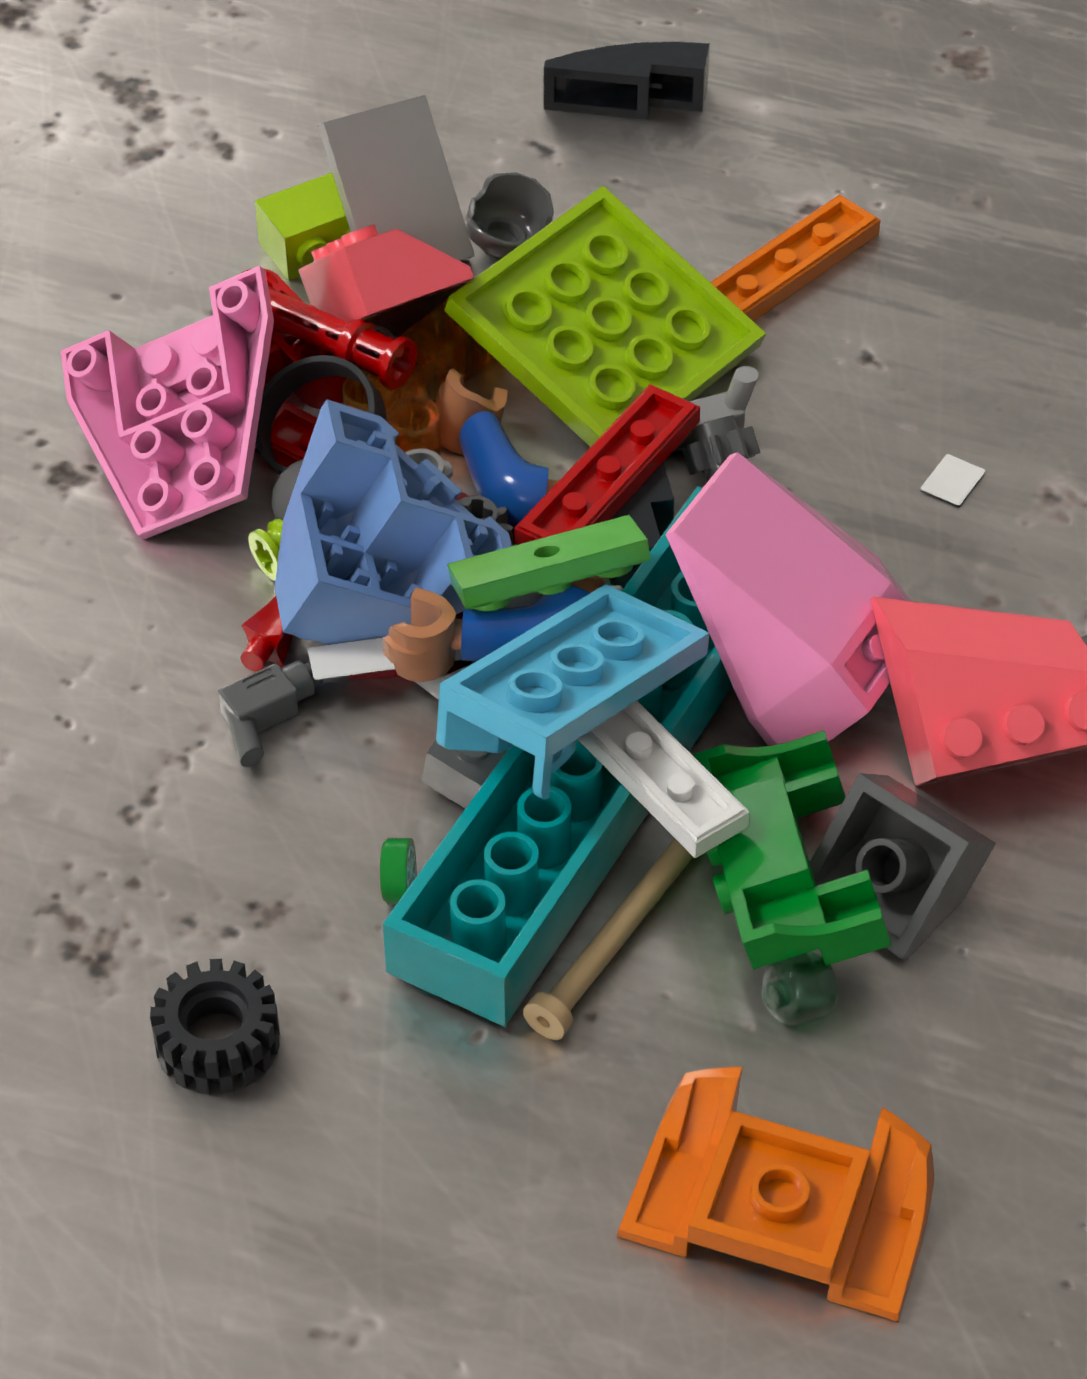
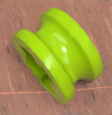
M279 518L268 523L267 532L262 529H256L248 537L249 546L255 561L263 573L273 581L276 580L283 520Z

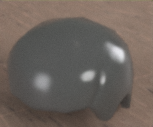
M517 172L493 174L486 178L479 193L471 198L465 218L467 221L466 228L470 239L483 252L502 259L549 225L553 219L554 209L550 193L536 179Z

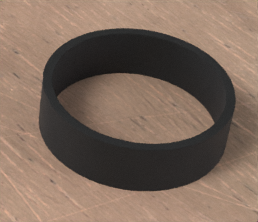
M311 356L289 364L266 384L263 390L255 447L264 461L279 476L288 467L277 463L273 455L271 446L273 423L283 403L303 385L316 379L332 376L353 379L365 387L368 397V412L381 416L387 422V412L380 393L357 366L335 356Z

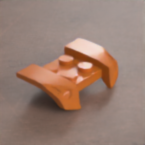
M743 1067L711 1068L685 1073L660 1121L616 1237L685 1258L691 1243L829 1284L827 1301L899 1322L923 1243L935 1178L931 1144L906 1122L882 1107L871 1149L867 1150L736 1112Z

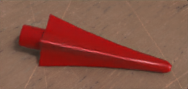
M275 596L268 604L241 625L246 633L248 644L240 660L251 671L257 672L262 670L268 660L283 667L293 635L283 632L277 598Z

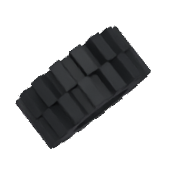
M210 959L209 971L201 972L197 961L186 965L188 978L183 980L176 971L166 978L168 991L160 987L154 995L155 1007L150 1008V1020L157 1058H160L161 1068L167 1076L174 1072L176 1084L185 1089L194 1078L197 1093L203 1094L210 1093L212 1082H220L221 1093L224 1094L234 1092L232 1080L240 1077L245 1087L256 1082L254 1067L263 1073L268 1071L272 1066L271 1054H278L280 1030L275 995L270 984L264 986L262 974L254 969L246 976L245 964L235 960L230 971H224L222 959ZM214 1013L231 1014L242 1020V1025L237 1031L219 1039H202L193 1036L189 1032L190 1026L195 1021Z

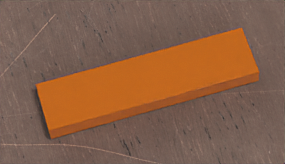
M839 194L710 283L754 322L879 235L881 220Z

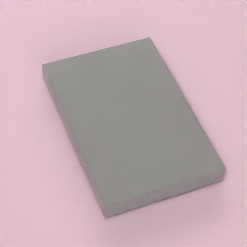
M426 95L323 122L318 126L351 232L375 224L378 235L399 229L459 261L475 256Z

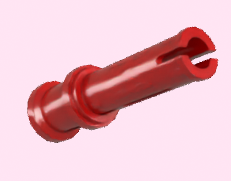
M268 286L274 328L351 362L359 369L379 377L380 383L391 390L398 389L404 385L410 377L417 359V347L411 339L406 337L393 339L377 332L375 325L365 319L347 322ZM293 316L299 317L305 321L317 325L319 329H315L309 325L297 321L293 318ZM395 358L398 359L397 363H393Z

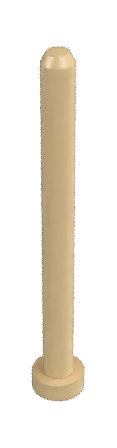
M675 838L549 994L538 992L525 1005L523 1009L524 1017L537 1033L551 1040H559L565 1035L573 1024L570 1010L691 861L693 856Z

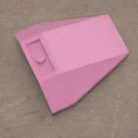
M261 266L209 287L213 311L212 316L149 343L133 348L108 330L60 351L67 402L136 534L142 539L155 536L247 499L274 324L266 270Z
M736 452L729 455L665 535L750 724L768 746L789 742L823 730L829 742L868 714L890 683L870 599L872 597H881L905 601L912 600L876 554L740 453Z

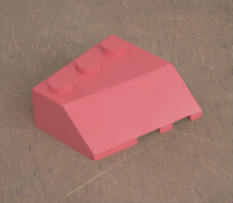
M375 224L341 236L342 238L312 251L314 262L298 269L310 304L347 322L377 315L474 279L469 265L399 229L378 235Z
M872 597L870 599L915 786L1087 749V645L1070 621L881 597Z

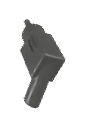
M297 660L282 668L275 663L218 690L220 711L229 725L238 757L243 767H251L257 764L264 756L263 746L258 733L298 715L297 702L314 695V687L323 683L324 679L315 680L313 678L310 662L303 664L300 660Z

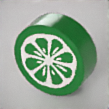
M387 838L381 848L380 888L382 898L387 905H396L417 876L416 850L412 838Z

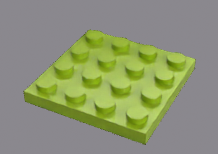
M605 186L598 188L450 295L444 309L452 319L590 447L650 384L682 399L692 401L759 348L766 335V332Z

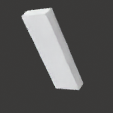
M635 701L578 739L694 858L699 857L749 827L750 812L638 701Z

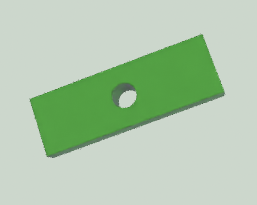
M626 515L448 563L447 566L451 584L465 609L494 611L507 606L511 598L534 592L544 595L557 594L570 588L572 582L597 575L602 578L623 576L632 570L633 565L647 562L651 557L648 539L631 516Z

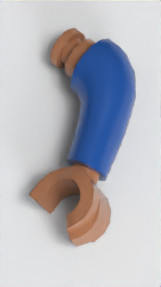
M450 369L446 381L441 384L433 409L436 417L433 426L434 438L447 450L464 455L479 496L490 499L497 508L506 507L508 509V525L515 528L558 481L548 479L549 468L529 463L521 458L507 437L501 425V420L507 403L508 390L495 387L492 400L485 399L464 388L463 376L455 369Z
M596 575L574 581L567 590L557 594L543 595L541 599L528 606L501 608L494 611L464 609L463 619H456V612L446 598L434 592L415 587L410 598L411 625L401 622L390 626L388 629L389 635L383 638V654L394 664L397 675L407 680L417 682L436 680L445 675L454 665L456 650L461 651L462 661L476 662L603 585H610V579Z

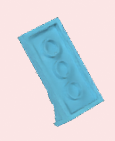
M605 584L441 682L436 734L437 744L451 750L487 751L490 753L503 752L513 745L535 756L533 791L534 795L545 800L549 798L551 773H554L572 756L576 748V740L705 657L708 651L710 633Z

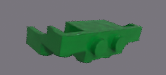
M824 730L773 746L738 747L723 744L693 754L750 812L748 828L707 851L712 867L722 864L724 873L713 876L715 889L724 914L735 913L742 944L753 970L820 949L825 966L892 946L868 870L818 886L815 882L797 818L841 805L846 797Z

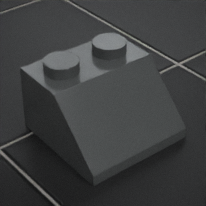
M859 773L810 860L817 886L868 870L892 946L885 948L902 959H908L964 901L996 843L888 775Z

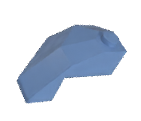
M327 399L320 409L283 519L275 580V593L283 632L295 635L301 639L313 640L328 645L386 637L389 635L388 629L390 626L401 622L411 625L410 598L415 587L434 592L446 598L453 606L456 614H458L465 607L451 584L447 564L511 547L509 533L491 517L482 520L471 514L456 500L462 490L428 459L423 460L419 465L394 442L399 432L381 416Z

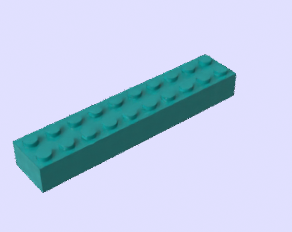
M697 486L650 551L651 559L640 565L622 592L709 632L665 535L702 490L701 487ZM709 635L708 651L705 657L637 700L687 751L691 750L733 687L711 636ZM578 739L576 740V748L572 756L554 773H551L549 798L545 800L534 795L533 791L535 756L515 745L506 751L383 922L386 973L506 1027L649 813Z

